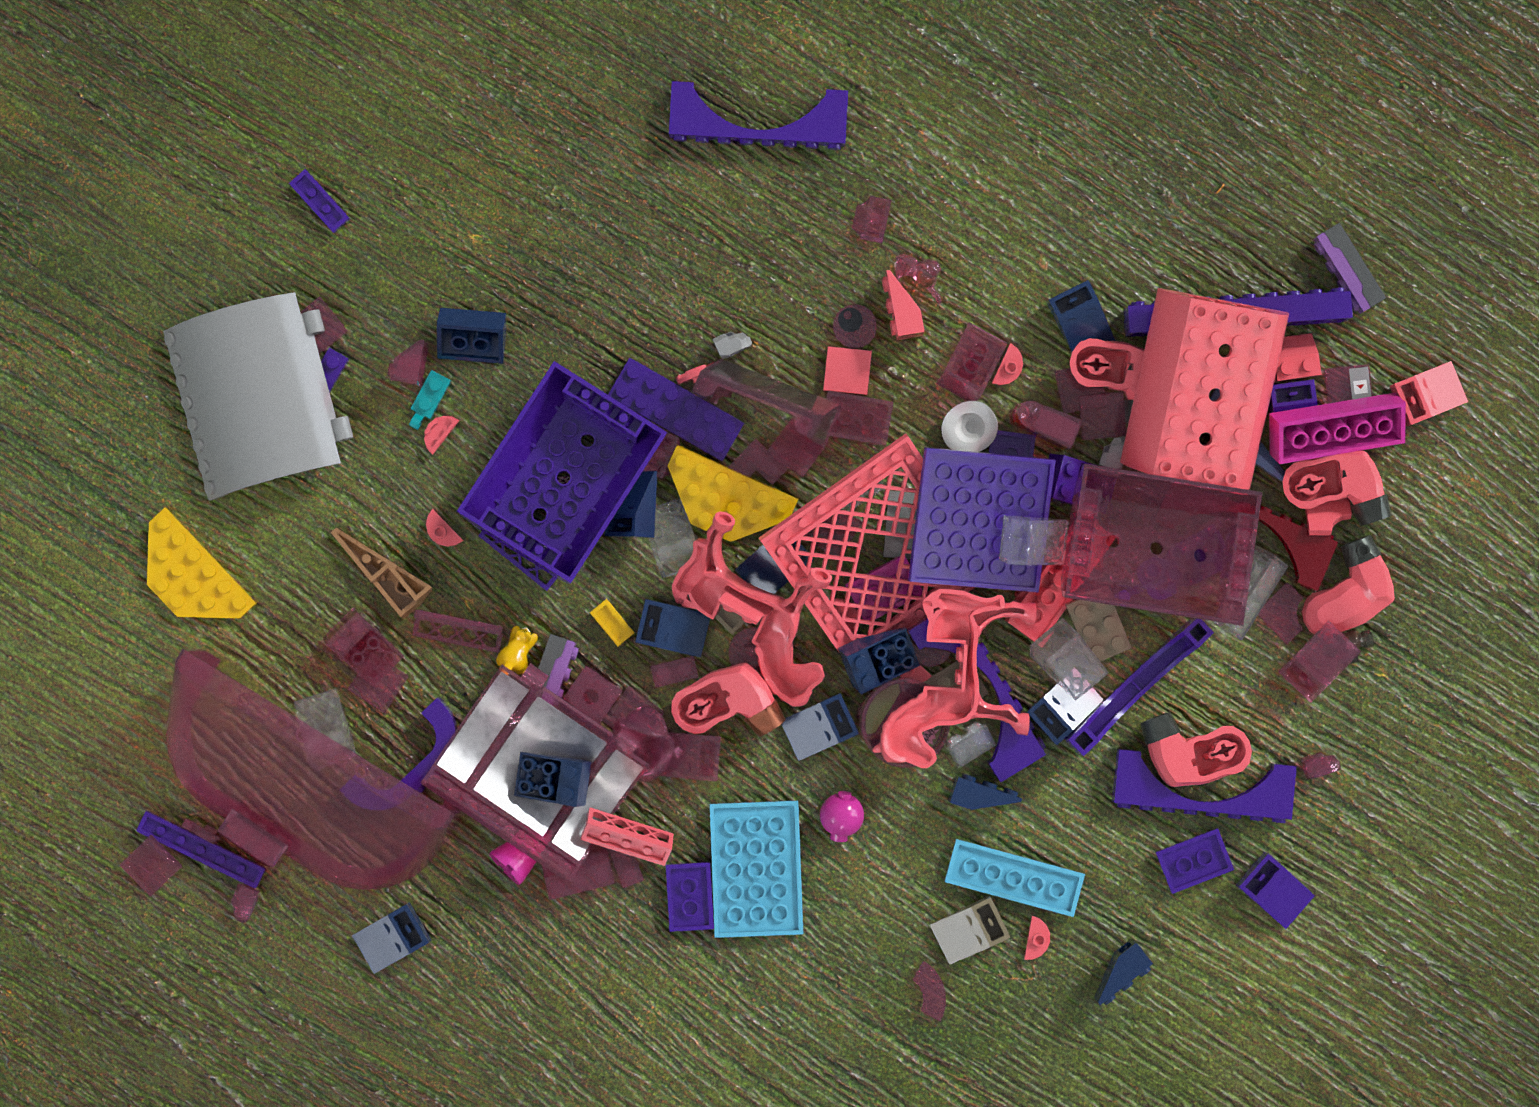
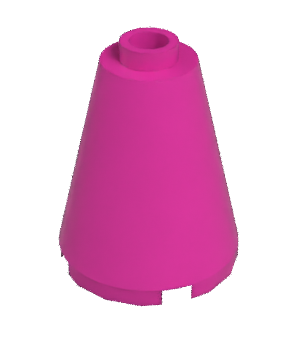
M529 828L493 849L489 855L497 866L500 865L504 870L503 872L514 883L520 885L551 841L549 838L551 834L547 830L542 836Z

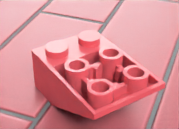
M886 270L885 277L882 279L884 293L888 292L889 298L886 299L887 313L892 314L893 318L890 321L891 335H896V340L923 336L925 331L921 309L890 270Z
M1452 361L1390 385L1392 393H1396L1406 402V427L1468 402Z

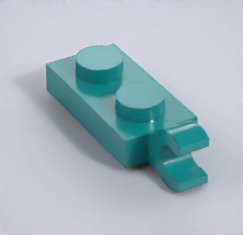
M433 370L430 371L411 407V410L416 413L409 423L410 427L418 430L425 417L430 420L432 419L451 383L450 379Z

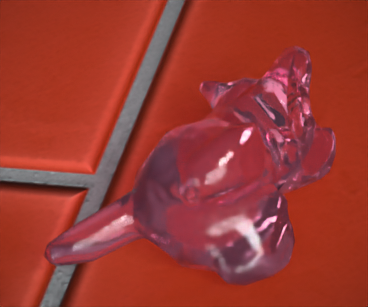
M906 254L896 256L897 261L894 263L896 279L898 280L903 276L912 277L920 285L926 287L936 302L941 304V296L934 288L938 273L941 270L940 264L932 259H924L919 262L915 257Z

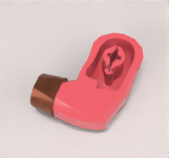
M746 662L708 673L695 683L677 692L672 700L671 713L675 722L683 730L693 734L705 733L718 722L729 719L738 713L746 717L744 720L758 737L771 732L785 721V717L768 685L760 674Z

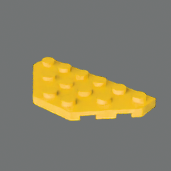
M679 445L676 446L668 464L690 524L707 531L712 525L715 513L720 511L727 512L735 519L732 530L723 535V539L730 542L779 524L792 514L798 501L797 498Z
M166 507L149 522L147 586L177 617L241 619L257 604Z

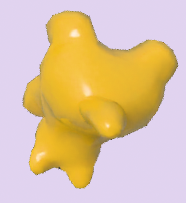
M519 626L512 628L508 645L498 653L496 658L497 665L503 667L501 670L506 675H509L511 671L518 675L525 673L528 668L527 654L538 640L537 634H531L528 628L520 629Z

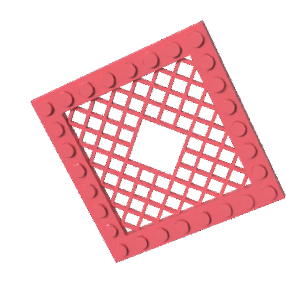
M906 433L759 537V540L794 589L796 582L802 577H808L810 571L814 569L811 568L813 557L823 558L821 568L835 575L833 585L822 588L832 590L830 600L822 589H816L810 593L804 604L838 652L839 647L856 640V638L903 627L909 629L927 618L923 608V601L932 592L939 589L969 592L975 588L910 582L907 579H900L902 568H910V565L903 563L905 554H911L912 550L907 549L909 538L913 539L914 536L910 533L912 524H915L914 515L917 509L923 463L921 454ZM901 467L904 472L895 470ZM893 475L903 476L901 487L891 486ZM888 476L886 485L877 484L878 482H880ZM908 478L915 487V489L906 488ZM875 488L885 489L883 500L873 499ZM870 489L868 498L859 497ZM890 490L900 491L898 502L888 501ZM904 492L915 493L913 504L902 502ZM856 501L867 502L865 513L854 512ZM851 502L850 511L840 510ZM871 503L882 504L879 515L869 514ZM886 505L897 506L894 517L884 516ZM901 507L911 508L909 519L899 517ZM838 514L848 515L846 526L836 525ZM833 515L831 524L822 523ZM853 516L863 517L861 528L851 527ZM868 518L878 519L876 530L866 529ZM883 520L893 521L891 532L881 530ZM898 522L908 523L906 534L896 532ZM819 527L830 528L828 539L817 538ZM814 529L813 537L804 536ZM835 529L845 530L843 541L832 540ZM849 531L860 532L858 543L847 541ZM864 533L905 538L896 578L856 573ZM801 540L812 541L810 552L799 551ZM796 541L795 550H794L793 547L791 546V544H793V543ZM816 542L827 543L825 554L814 553ZM831 544L842 545L839 556L829 554ZM846 546L857 547L854 558L844 556ZM798 555L808 556L806 566ZM828 559L838 560L836 571L826 569ZM843 561L853 562L851 572L841 571ZM839 576L850 577L848 587L837 586ZM854 577L865 579L863 589L852 588ZM869 579L880 580L877 591L867 590ZM884 581L894 582L892 593L882 592ZM899 583L909 584L907 595L897 593ZM913 585L924 586L922 596L911 595ZM928 587H934L933 589L927 592ZM836 590L846 591L844 602L834 601ZM851 592L861 593L859 604L849 603ZM866 594L876 595L874 606L864 605ZM881 596L891 597L889 607L879 606ZM895 598L906 599L903 609L893 608ZM910 599H911V600H916V601H914L912 604L909 605ZM833 605L843 606L841 616ZM848 607L858 608L856 619L846 617ZM934 608L933 613L938 611L940 608ZM862 609L873 610L871 620L860 619ZM877 611L887 612L885 622L875 621ZM892 612L897 613L891 618ZM845 622L855 623L853 633ZM859 623L869 625L867 635L857 634ZM874 625L879 626L878 628H876V629L873 631Z

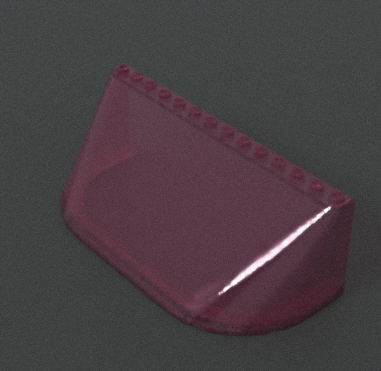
M204 649L181 650L174 666L166 722V744L168 755L177 777L196 800L320 877L343 887L370 890L399 884L418 874L438 855L466 808L448 797L441 806L216 669L221 659Z

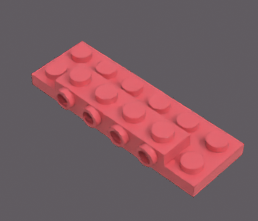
M1080 512L1069 529L1059 530L1053 537L1054 544L1050 549L1044 550L1039 592L1015 591V602L1024 604L1029 602L1036 603L1035 624H1026L1019 618H1006L1005 621L1040 646L1066 610L1065 604L1073 600L1116 537L1085 513Z

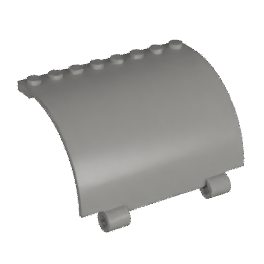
M294 292L252 300L215 310L163 331L164 340L170 354V363L173 366L176 377V385L179 388L182 399L181 404L186 414L187 426L193 440V449L196 452L199 471L202 474L204 490L209 501L219 499L229 493L256 484L341 463L336 443L350 440L354 437L348 416L336 418L314 335L325 332L320 310H311L301 314Z

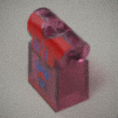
M1035 401L1016 404L1011 409L1009 415L1010 421L1015 427L1025 430L1031 435H1036V437L1062 450L1071 449L1083 422L1079 418L1038 404Z

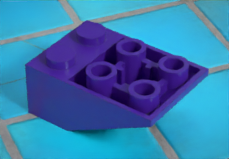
M1314 379L1273 385L1269 402V413L1317 406Z
M1050 453L1049 459L1056 460L1051 500L1107 514L1118 472L1069 456Z
M1263 852L1236 883V886L1285 929L1288 928L1315 896L1285 867L1266 852Z

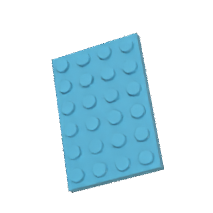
M798 800L710 804L715 938L803 934Z

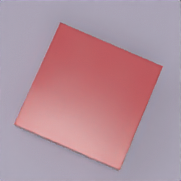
M828 346L823 391L867 395L872 351Z

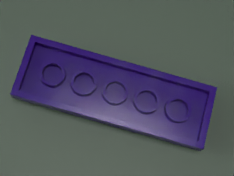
M632 358L628 359L608 394L636 413L722 462L744 425L742 421Z

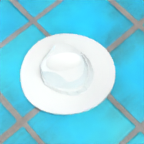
M966 401L956 405L947 413L942 423V436L944 442L951 450L980 452L994 441L998 431V423L994 412L986 404L979 401Z

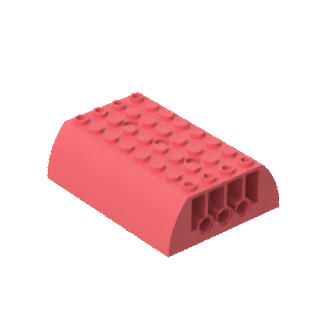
M1158 288L1120 463L1154 476L1238 491L1249 490L1289 313ZM1223 344H1228L1230 347V352L1226 356H1220L1219 348ZM1214 388L1219 389V398L1217 400H1210L1209 392ZM1205 432L1209 433L1210 441L1207 444H1201L1199 442L1200 435Z

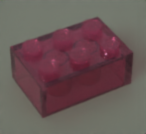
M828 391L820 436L886 447L894 402Z

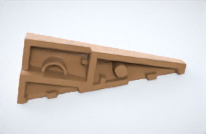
M338 528L331 532L401 618L405 619L421 606L433 589L427 583Z

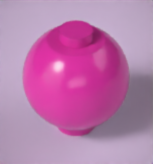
M839 791L837 794L831 795L824 801L820 809L821 824L827 832L831 833L830 839L836 842H846L848 836L853 835L860 829L864 820V810L861 803L848 791Z

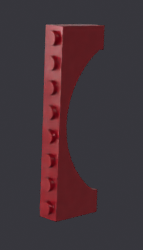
M1169 479L1151 523L1174 531L1176 525L1186 519L1206 512L1231 511L1250 516L1268 527L1285 547L1296 576L1294 583L1312 591L1319 590L1338 544L1337 541L1333 540V535H1309L1307 524L1301 523L1299 526L1292 523L1293 518L1283 514L1278 517L1272 514L1273 510L1261 505L1260 508L1251 505L1252 501L1240 497L1239 500L1231 497L1232 493L1219 488V491L1210 488V485Z

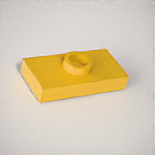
M608 599L604 600L590 612L617 647L635 633Z

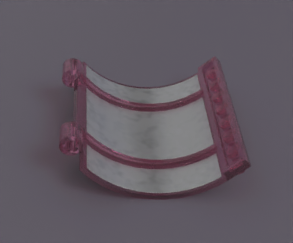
M531 663L521 677L504 665H501L450 738L421 784L567 883H570L594 845L581 840L589 808L591 807L614 815L650 765L633 754L641 741L640 737L624 726L615 735L543 686L549 675ZM520 752L592 761L586 805L573 807L514 796ZM593 817L594 820L603 822L601 819Z

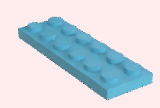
M956 839L944 882L1074 917L1085 874Z

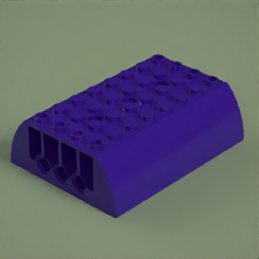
M554 361L457 512L482 532L552 576L571 584L667 432ZM585 435L592 436L594 438L593 445L590 447L583 446L581 443L582 437ZM561 472H567L570 475L568 483L561 484L558 482L557 477ZM537 509H543L546 512V518L543 521L534 519L533 514Z

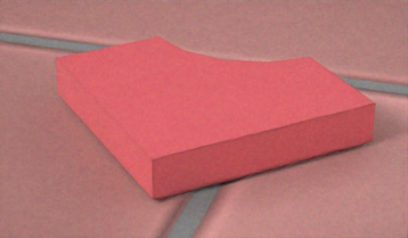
M1349 498L1327 501L1314 508L1305 509L1308 534L1331 535L1332 528L1336 523L1351 519L1352 512Z

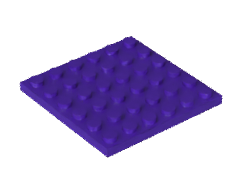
M924 447L908 581L1039 592L1056 460Z

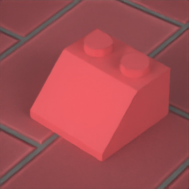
M1312 333L1284 337L1274 383L1322 375L1319 353Z

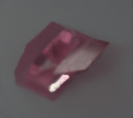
M870 196L866 202L857 205L852 229L859 234L861 240L882 244L892 200Z
M667 433L643 471H657V477L661 479L671 475L668 464L676 446H681L679 437Z

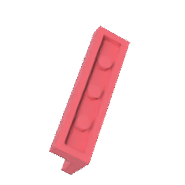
M590 807L586 824L581 834V840L665 866L672 851L674 834ZM593 817L599 818L603 822L594 820ZM615 824L621 825L623 829L617 827ZM636 831L643 832L645 835L638 834ZM657 837L666 839L667 842L660 841Z

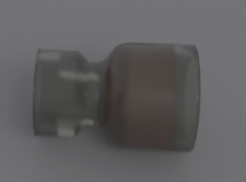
M1370 630L1361 631L1360 634L1354 631L1338 634V644L1342 653L1343 665L1357 663L1361 647L1370 648L1374 646Z

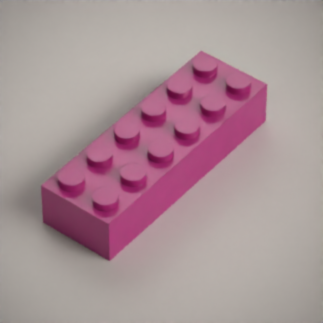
M1389 393L1269 413L1270 455L1279 464L1405 443L1406 402L1396 393Z

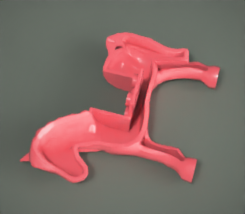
M717 512L713 517L712 525L707 530V539L698 538L693 542L692 556L679 569L673 581L672 594L677 604H681V607L697 609L711 619H714L723 607L727 612H734L740 615L746 623L756 625L761 620L751 642L756 645L754 650L758 655L757 661L764 681L774 695H777L782 701L792 707L806 705L812 690L823 681L825 674L820 663L793 664V640L798 631L800 612L806 599L812 591L827 588L832 580V576L823 568L816 567L810 571L808 577H802L796 582L794 592L786 599L750 584L733 573L724 562L722 538L726 532L732 530L735 519L727 512Z
M939 589L932 592L923 601L924 612L929 621L927 642L961 643L960 647L956 648V660L959 662V669H955L954 682L958 686H924L923 692L918 694L917 697L910 699L891 712L888 719L882 725L880 742L872 749L874 753H882L883 758L889 763L908 762L920 768H929L936 762L935 750L924 740L922 732L936 726L961 724L973 718H988L1009 723L1019 735L1028 736L1029 713L1018 714L1009 704H988L981 698L977 673V646L983 629L994 620L1000 618H1019L1026 624L1034 625L1036 621V603L1029 602L1024 604L1015 601L1005 603L1002 595L983 598L966 591ZM934 608H940L938 611L933 613Z

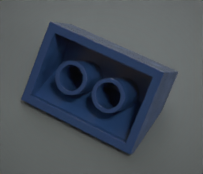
M440 308L437 320L438 359L503 364L506 339V313Z

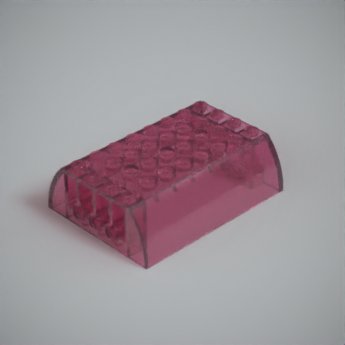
M1084 464L1079 473L1073 494L1061 575L1062 596L1076 600L1243 626L1263 492ZM1110 535L1115 536L1118 540V545L1115 548H1110L1106 544V539ZM1154 542L1159 543L1162 547L1159 555H1154L1150 551V546ZM1197 549L1205 552L1206 557L1203 562H1198L1194 558V552Z

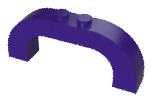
M437 697L421 712L432 724L436 733V742L433 750L391 789L375 788L360 773L355 774L340 788L351 801L369 809H388L405 802L413 794L417 797L426 789L424 784L429 779L433 782L442 774L440 771L441 767L437 764L457 736V724L450 708L440 697Z

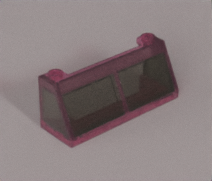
M720 359L701 370L692 392L713 404H717L718 399L722 397L731 398L734 392L796 416V430L811 439L813 443L825 447L842 407L839 404L724 359Z

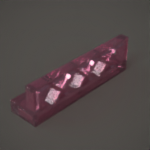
M415 610L414 618L416 619L412 636L497 653L500 652L504 632L503 626ZM420 620L430 621L434 629L427 634L418 632ZM434 622H436V623H441V625H439L438 627H436V625L434 624ZM444 625H451L456 633L449 638H445L438 629ZM456 627H461V628H463V629H461L460 631H458V630L456 629ZM466 629H471L477 638L471 642H465L460 633ZM436 631L439 636H435V635H431V634ZM477 631H481V632H485V633H483L482 635H479ZM488 633L498 635L496 646H486L482 637ZM458 635L460 640H455L453 638ZM478 640H480V642L482 643V645H480V644H475V642L478 641Z

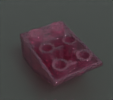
M355 607L323 637L325 644L373 688L404 657Z
M1328 620L1282 665L1278 672L1311 703L1361 651Z
M655 731L652 775L718 781L721 736Z

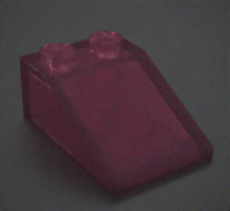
M969 322L936 384L966 401H978L1003 354L1007 342Z

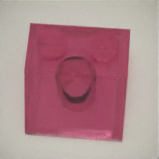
M419 340L396 356L393 363H390L388 367L390 380L395 384L422 388L429 344L424 340Z

